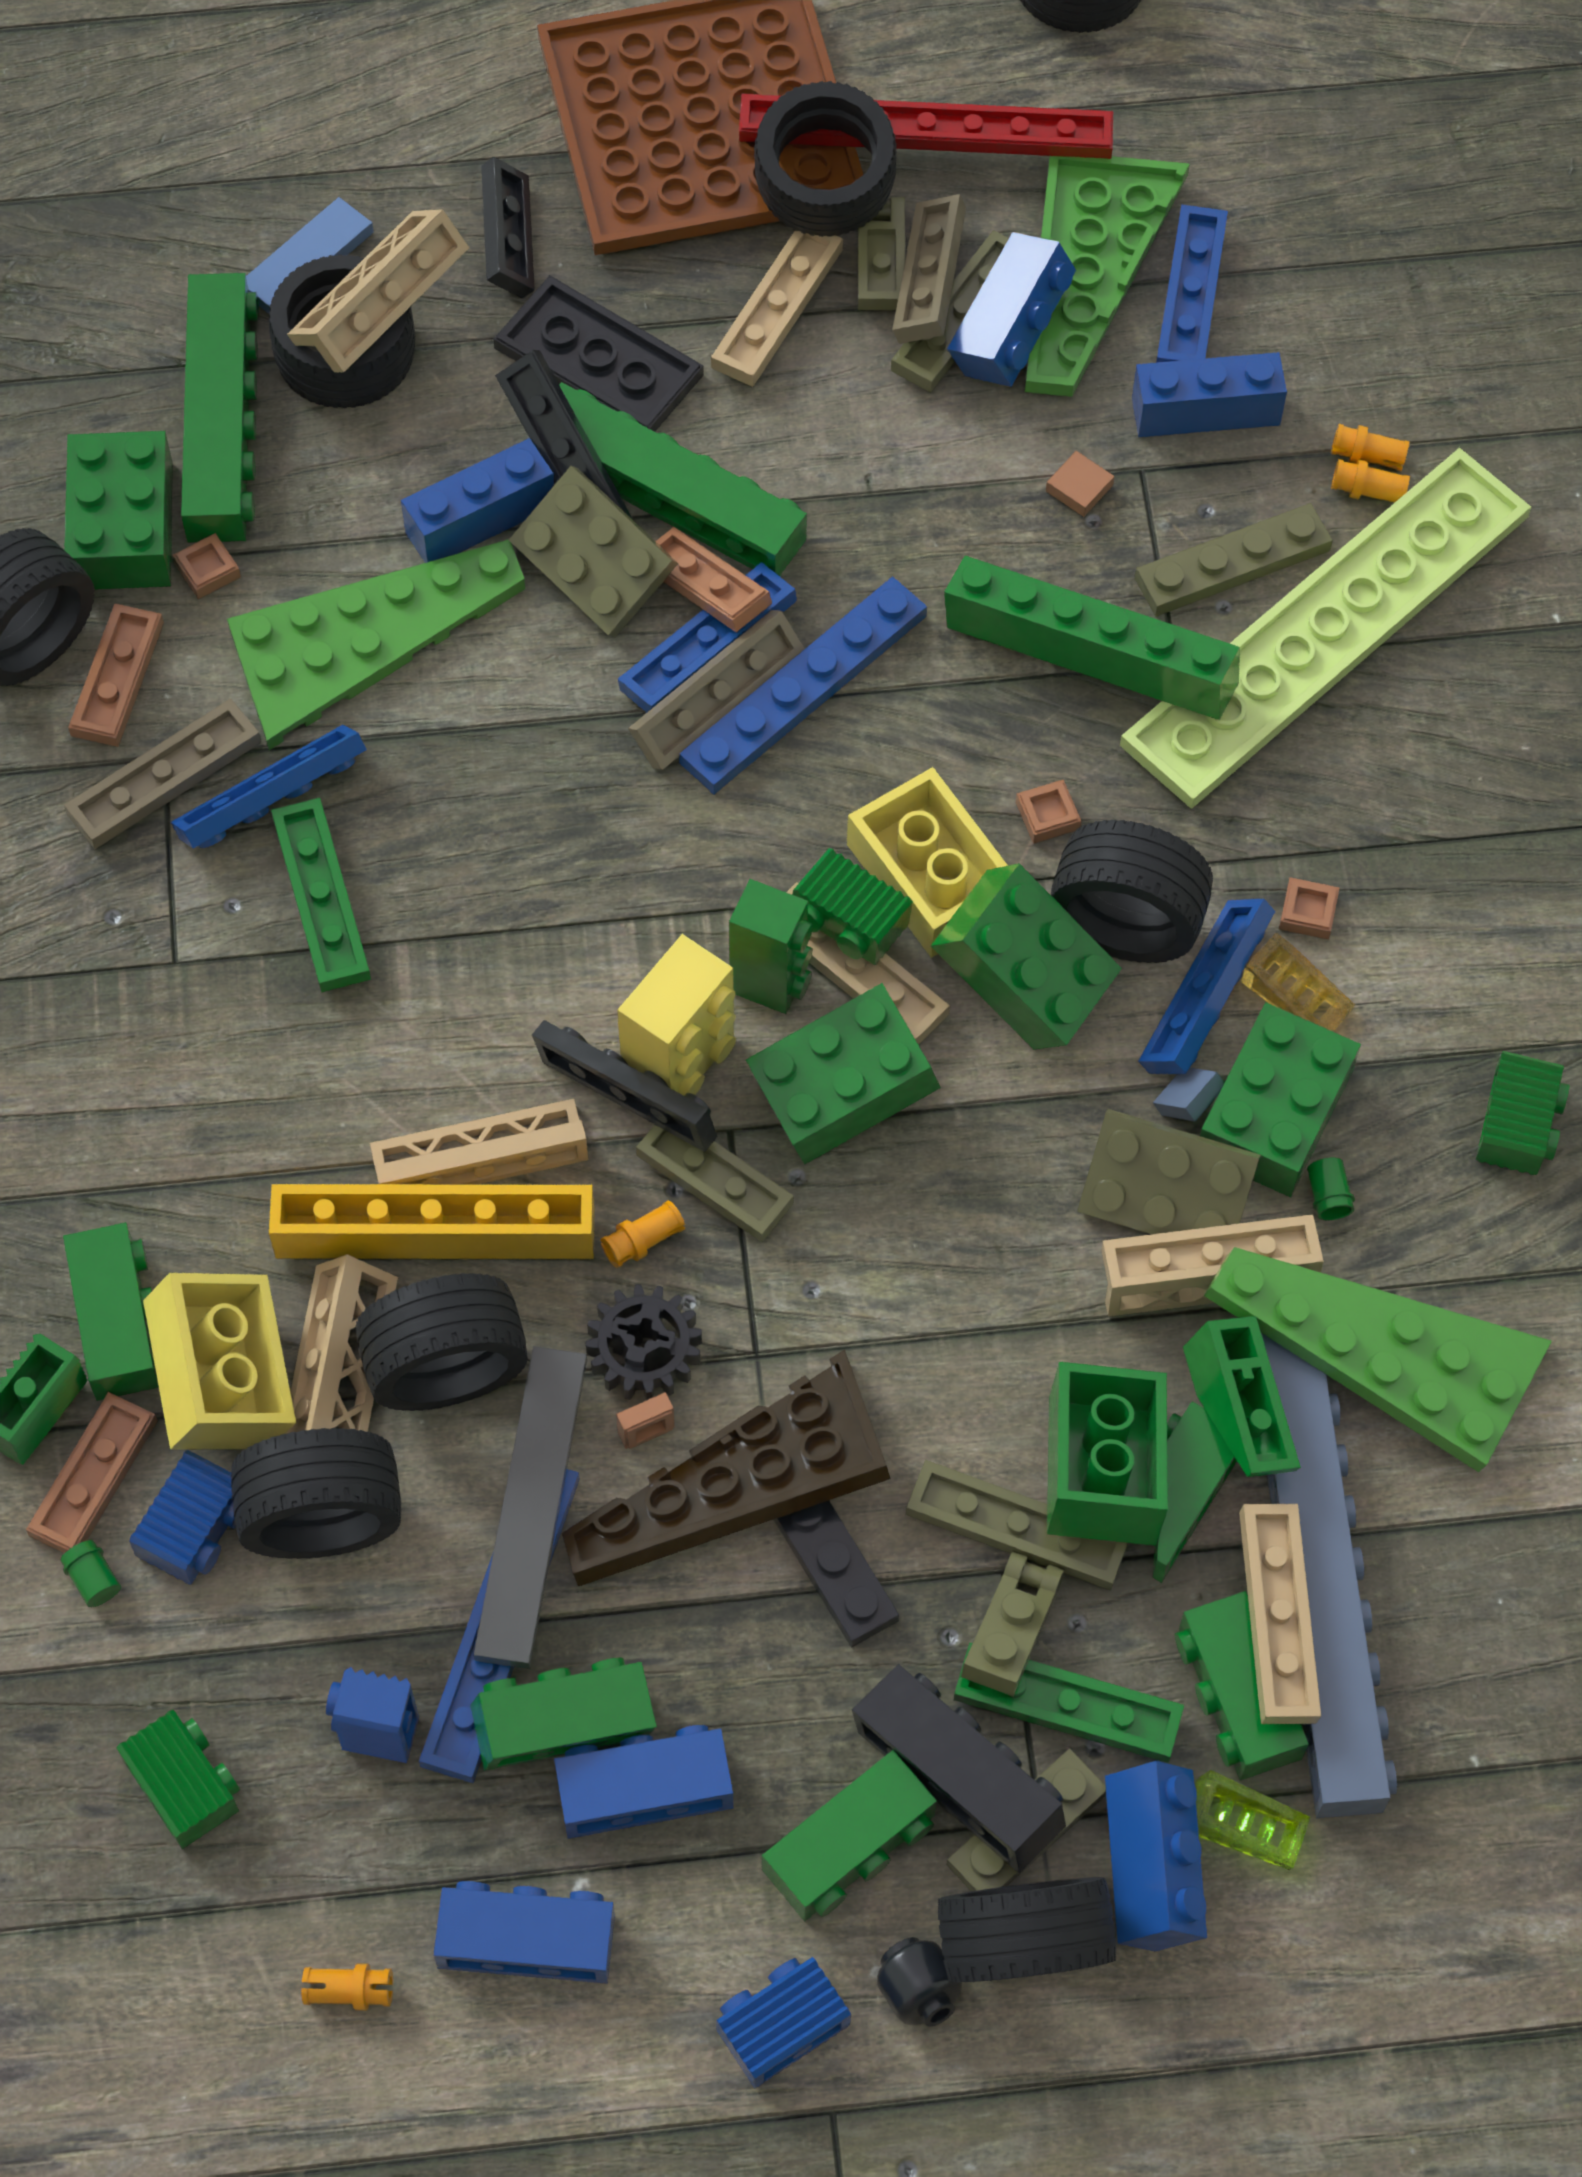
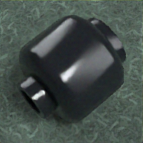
M916 1937L906 1938L890 1947L881 1958L882 1966L877 1975L878 1988L895 2015L904 2024L918 2025L925 2023L926 2026L933 2027L947 2020L955 2011L954 2003L961 1994L962 1982H949L943 1962L945 1959L942 1955V1948L934 1941L919 1940Z

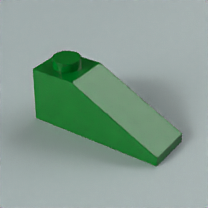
M1256 1316L1207 1321L1183 1346L1197 1398L1247 1477L1296 1472L1301 1466Z
M1193 1401L1182 1417L1173 1413L1167 1422L1168 1510L1157 1544L1154 1546L1152 1578L1160 1583L1164 1581L1238 1462L1206 1410Z

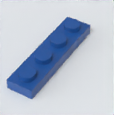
M1181 204L1156 363L1205 359L1228 211Z
M761 562L745 576L769 591L772 604L737 632L705 610H702L618 678L620 691L647 713L771 610L784 612L797 601L795 588Z
M341 725L170 823L178 838L191 848L212 846L226 836L225 830L241 821L243 823H250L262 818L269 812V805L283 797L291 799L304 794L312 788L313 784L311 781L325 773L336 774L348 769L355 763L354 757L367 749L358 732L345 725Z
M1265 899L1228 900L1138 1060L1149 1074H1186L1190 1066L1196 1061L1198 1051L1212 1026L1218 1021L1225 1002L1234 986L1241 979L1246 964L1256 946L1263 939L1265 930L1276 912Z

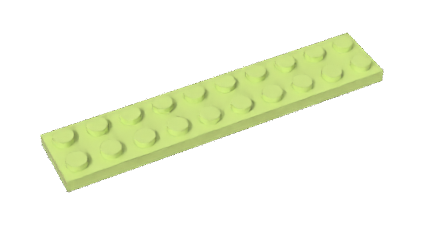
M1458 448L1230 643L1240 647L1239 684L1220 720L1161 701L1121 735L1120 746L1192 809L1524 522L1529 516L1531 506L1461 448Z

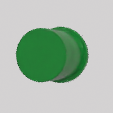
M1330 1157L1311 1163L1307 1167L1314 1197L1313 1209L1317 1211L1318 1218L1332 1221L1352 1214L1354 1212L1353 1202L1355 1198L1350 1193L1343 1160Z
M87 1540L73 1546L60 1559L64 1566L63 1572L65 1575L70 1576L86 1605L90 1608L109 1601L121 1590L120 1583L103 1557L104 1551L102 1548L97 1547L93 1540Z

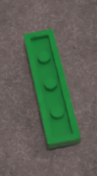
M316 798L272 809L273 822L321 993L371 980L369 967L321 799Z
M969 1642L964 1662L968 1656V1653L973 1643ZM1032 1660L1028 1661L1014 1696L962 1678V1666L954 1693V1701L1169 1763L1184 1709L1183 1704Z

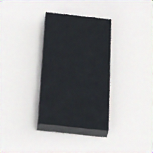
M551 275L493 338L494 349L514 361L519 360L532 350H540L558 384L562 382L575 390H585L592 394L598 402L617 412L624 411L630 414L639 424L654 432L704 376V366Z

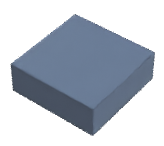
M1189 1068L1186 1074H1177L1153 1104L1162 1116L1196 1121L1219 1095L1224 1081L1215 1071Z

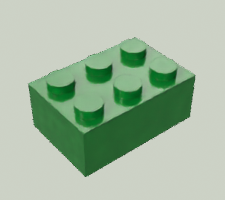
M166 431L67 434L64 550L88 574L95 590L171 587L173 462Z
M1020 863L986 870L931 945L1033 1050L1066 1046L1122 969Z
M883 983L745 1060L804 1165L941 1088L929 1062Z
M1265 1002L1201 1129L1200 1137L1260 1154L1253 1181L1291 1198L1349 1081L1361 1044Z
M1059 1361L1049 1396L1047 1535L1156 1546L1168 1510L1167 1373Z

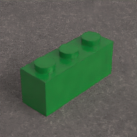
M749 879L729 920V965L733 967V990L735 995L783 1014H787L794 998L803 999L812 977V971L807 970L813 948L807 946L813 930V924L808 922L807 900Z
M126 1222L63 1235L88 1381L96 1401L104 1400L108 1392L116 1396H122L159 1388L143 1300L152 1292L151 1287L142 1288L139 1274L141 1271L148 1270L142 1239L132 1240Z
M1246 1591L1184 1611L1179 1626L1180 1632L1175 1633L1177 1649L1185 1665L1193 1663L1200 1681L1195 1684L1196 1695L1206 1716L1214 1715L1220 1730V1734L1216 1735V1744L1225 1766L1230 1767L1234 1765L1238 1778L1241 1781L1302 1760L1309 1743L1301 1724H1261L1249 1602Z
M610 1658L592 1664V1671L571 1675L570 1668H558L539 1674L537 1676L538 1682L517 1685L515 1678H506L485 1684L483 1686L484 1692L478 1693L470 1705L484 1771L565 1755L567 1750L578 1746L595 1745L598 1748L618 1745L622 1740L629 1737L650 1735L657 1726L642 1662L625 1665L624 1658Z
M892 1750L762 1854V1871L804 1922L816 1912L821 1917H824L845 1900L847 1894L844 1889L860 1876L865 1882L875 1877L891 1861L887 1854L903 1841L908 1846H912L933 1828L934 1823L931 1819L935 1816L937 1801L895 1751Z

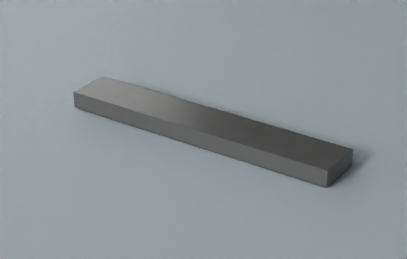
M533 1346L474 1650L475 1661L530 1669L586 1371L587 1354Z

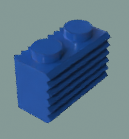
M186 1450L183 1453L182 1459L178 1461L176 1468L172 1470L170 1477L166 1479L159 1495L155 1497L153 1504L148 1508L147 1514L143 1516L141 1523L137 1525L135 1532L130 1537L129 1542L135 1556L140 1560H145L150 1565H154L159 1570H164L167 1574L173 1575L188 1585H192L199 1572L204 1575L208 1574L220 1555L221 1545L217 1544L228 1526L233 1529L236 1528L232 1501V1473Z
M352 1667L346 1669L341 1683H332L326 1704V1715L332 1716L331 1731L337 1732L342 1750L407 1763L419 1720L413 1691L408 1679L405 1678L399 1682L396 1676L388 1680L385 1673L377 1677L374 1671L366 1675L363 1669L356 1673Z
M813 1957L801 1965L796 1958L785 1962L768 1976L771 1985L754 1996L751 1995L749 1990H744L730 1998L720 2008L723 2016L716 2020V2030L754 2089L850 2026L851 2013L849 2009L845 2006L842 1998L838 1995Z

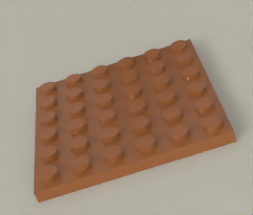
M672 0L537 25L538 40L594 255L779 221L764 203L756 182L755 142L739 141L741 95L783 96L787 91H792L795 87H801V85H807L811 82L832 81V83H836L812 0ZM787 144L779 157L780 167L792 180L812 189H837L852 184L864 175L856 147Z

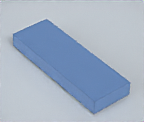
M338 197L246 276L249 292H257L259 307L269 314L274 292L278 289L279 284L283 282V279L289 276L290 272L295 271L297 267H301L304 263H309L313 259H320V257H329V255L347 256L374 233L372 222Z

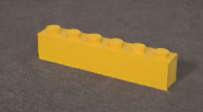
M272 1184L269 1236L276 1259H336L344 1255H349L356 1259H594L595 1207L593 1185Z

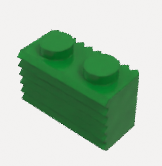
M828 848L793 889L792 894L808 901V922L813 924V933L820 930L834 939L839 949L848 957L856 960L864 958L873 965H877L879 959L895 943L897 937H900L903 930H906L910 921L913 904L909 896H904L901 891H896L893 886H887L884 880H878L876 875H870L867 870H862L858 864H853L850 859H845L842 854H837L833 848Z
M1502 1051L1495 1069L1476 1156L1478 1162H1487L1489 1165H1497L1500 1168L1507 1167L1510 1170H1518L1520 1173L1528 1172L1530 1175H1537L1544 1159L1553 1161L1560 1130L1551 1128L1554 1113L1563 1114L1570 1088L1569 1084L1561 1083L1564 1065Z
M42 1334L33 1335L34 1342L26 1343L27 1351L19 1352L20 1359L13 1360L14 1368L6 1369L7 1376L0 1377V1452L20 1465H24L88 1381L84 1374L85 1371L81 1366L82 1364L79 1362L80 1359Z
M170 1710L165 1716L159 1717L145 1729L139 1730L136 1735L130 1736L127 1741L120 1743L116 1748L126 1767L180 1848L184 1849L239 1812L232 1796L239 1792L240 1788L223 1762L213 1768L202 1751L208 1748L210 1744L195 1720L191 1718L183 1723L174 1710Z

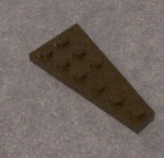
M845 1349L829 1359L831 1367L811 1380L804 1375L790 1384L789 1389L791 1393L769 1407L756 1406L690 1449L691 1458L669 1472L663 1467L647 1477L649 1485L628 1499L616 1497L564 1531L562 1536L578 1587L891 1479Z

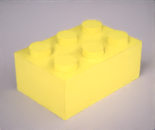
M933 767L848 815L847 846L870 875H876L878 880H884L887 886H893L896 891H901L904 896L911 898L913 904L908 927L931 958L938 954L931 947L932 943L986 870L1008 866Z
M682 934L617 1010L620 1055L627 1062L628 1066L641 1073L651 1071L657 1074L667 1083L669 1088L683 1096L686 1093L696 1095L704 1082L705 1076L703 1074L714 1061L718 1064L723 1062L732 1051L736 1042L734 1037L736 1015L734 1014L733 967Z
M169 1273L143 1300L170 1450L247 1449L249 1446H253L262 1440L285 1434L296 1424V1418L268 1275Z

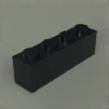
M898 1664L852 1709L858 1733L884 1756L894 1750L942 1807L1020 1874L1066 1827L1062 1795L1045 1778L1038 1777L1034 1780L1021 1769L1022 1762L1007 1745L1000 1741L993 1745L981 1735L980 1725L966 1710L957 1707L953 1711L940 1700L941 1693L925 1675L918 1672L915 1676H912Z

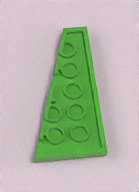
M1050 156L1041 238L1059 242L1074 265L1076 272L1073 275L1071 285L1063 293L1054 309L1048 326L1042 331L1029 354L1025 392L1073 397L1188 176L1190 164L1112 156L1111 159Z
M509 539L228 618L229 630L268 749L271 750L284 741L283 736L304 723L307 727L322 717L321 712L343 698L352 699L413 660L412 655L428 644L433 643L436 646L450 637L452 629L470 618L479 619L525 590V579Z
M1236 1247L1227 1255L1204 1294L1206 1298L1237 1318L1256 1316L1262 1334L1477 1472H1480L1488 1464L1552 1342L1548 1339Z

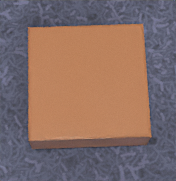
M1075 451L1047 481L1046 492L1085 517L1113 486L1114 475L1078 451Z
M216 533L173 554L175 566L198 599L241 578L239 567Z
M1064 780L1016 794V805L1033 844L1076 831L1081 827L1080 816Z
M1290 877L1279 929L1329 940L1340 888Z
M666 1392L616 1414L618 1434L625 1449L636 1447L672 1431L675 1427L674 1408Z

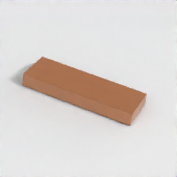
M673 527L655 541L679 563L663 582L733 631L737 632L772 604L768 590L677 528Z
M114 604L68 727L72 737L119 747L164 624L161 613Z
M108 1392L26 1528L28 1535L63 1553L73 1546L87 1541L158 1421L156 1415Z

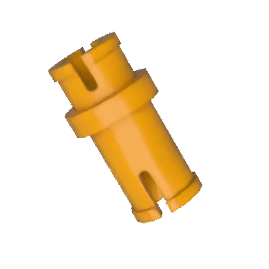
M1339 423L1334 436L1331 454L1349 457V463L1357 464L1358 460H1363L1401 472L1408 453L1409 441L1370 433L1367 426L1358 425L1357 429Z
M1338 459L1331 489L1349 492V498L1357 500L1362 495L1395 503L1407 493L1410 476L1368 467V461L1358 460L1357 464Z
M668 1200L660 1207L633 1222L626 1219L617 1224L616 1232L600 1239L602 1242L601 1246L610 1263L618 1268L630 1259L639 1261L646 1257L648 1254L647 1249L675 1233L685 1230V1222L677 1207Z
M357 1963L354 1969L305 1967L303 1971L302 1983L326 1984L324 1989L301 1988L304 2005L353 2004L354 2010L367 2011L369 2005L391 2006L393 1991L376 1989L377 1985H393L394 1980L391 1968L372 1970L369 1964Z

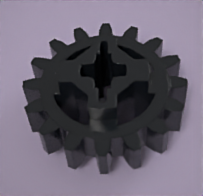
M636 1284L634 1297L626 1298L619 1289L614 1292L615 1305L610 1307L600 1302L597 1305V1311L601 1321L589 1320L587 1324L588 1335L592 1339L585 1341L587 1356L595 1357L591 1361L592 1373L594 1376L606 1373L604 1381L605 1388L608 1391L616 1388L619 1383L624 1385V1396L628 1400L633 1397L636 1389L644 1391L646 1400L653 1398L654 1389L659 1387L669 1396L674 1394L673 1380L677 1378L688 1383L691 1380V1371L687 1364L699 1365L700 1350L695 1347L702 1344L701 1329L693 1328L696 1325L695 1311L688 1310L681 1313L683 1298L678 1294L671 1298L669 1302L664 1300L662 1286H657L652 1296L644 1295L641 1284ZM663 1318L675 1328L679 1338L675 1337V1332L665 1329L662 1323ZM644 1338H650V1339H652V1340H648V1341L645 1343V1346H644V1347H637V1346H635V1345H640V1344L643 1342V1339H644ZM608 1347L613 1348V1353L623 1356L626 1362L624 1367L613 1358Z

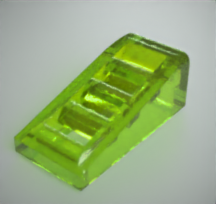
M1209 1770L1197 1778L1194 1784L1197 1791L1196 1810L1199 1837L1288 1870L1294 1868L1311 1818L1310 1816L1213 1770ZM1213 1797L1220 1799L1214 1817L1208 1815ZM1237 1805L1242 1807L1236 1826L1233 1827L1228 1824L1233 1806ZM1258 1813L1264 1817L1257 1837H1254L1249 1833L1255 1815ZM1277 1821L1286 1824L1278 1847L1270 1844Z

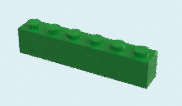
M246 273L188 274L181 517L187 543H197L216 533L221 542L246 541V522H254L255 520L253 492H247V481H255L256 477L254 451H248V440H256L255 411L248 410L249 400H257L256 372L249 371V361L258 360L256 331H250V321H258L259 305L257 292H249Z
M562 382L559 384L623 500L752 570L762 562L778 576L782 574L805 543L807 537V513L802 511L796 503L786 498L779 499L761 489L752 479L745 476L738 477L721 468L711 457L703 454L697 455L680 446L668 434L656 433L639 424L630 414L624 411L617 412L598 402L589 392L581 389L575 390Z
M966 555L944 591L946 622L949 629L1217 720L1221 719L1239 684V646Z

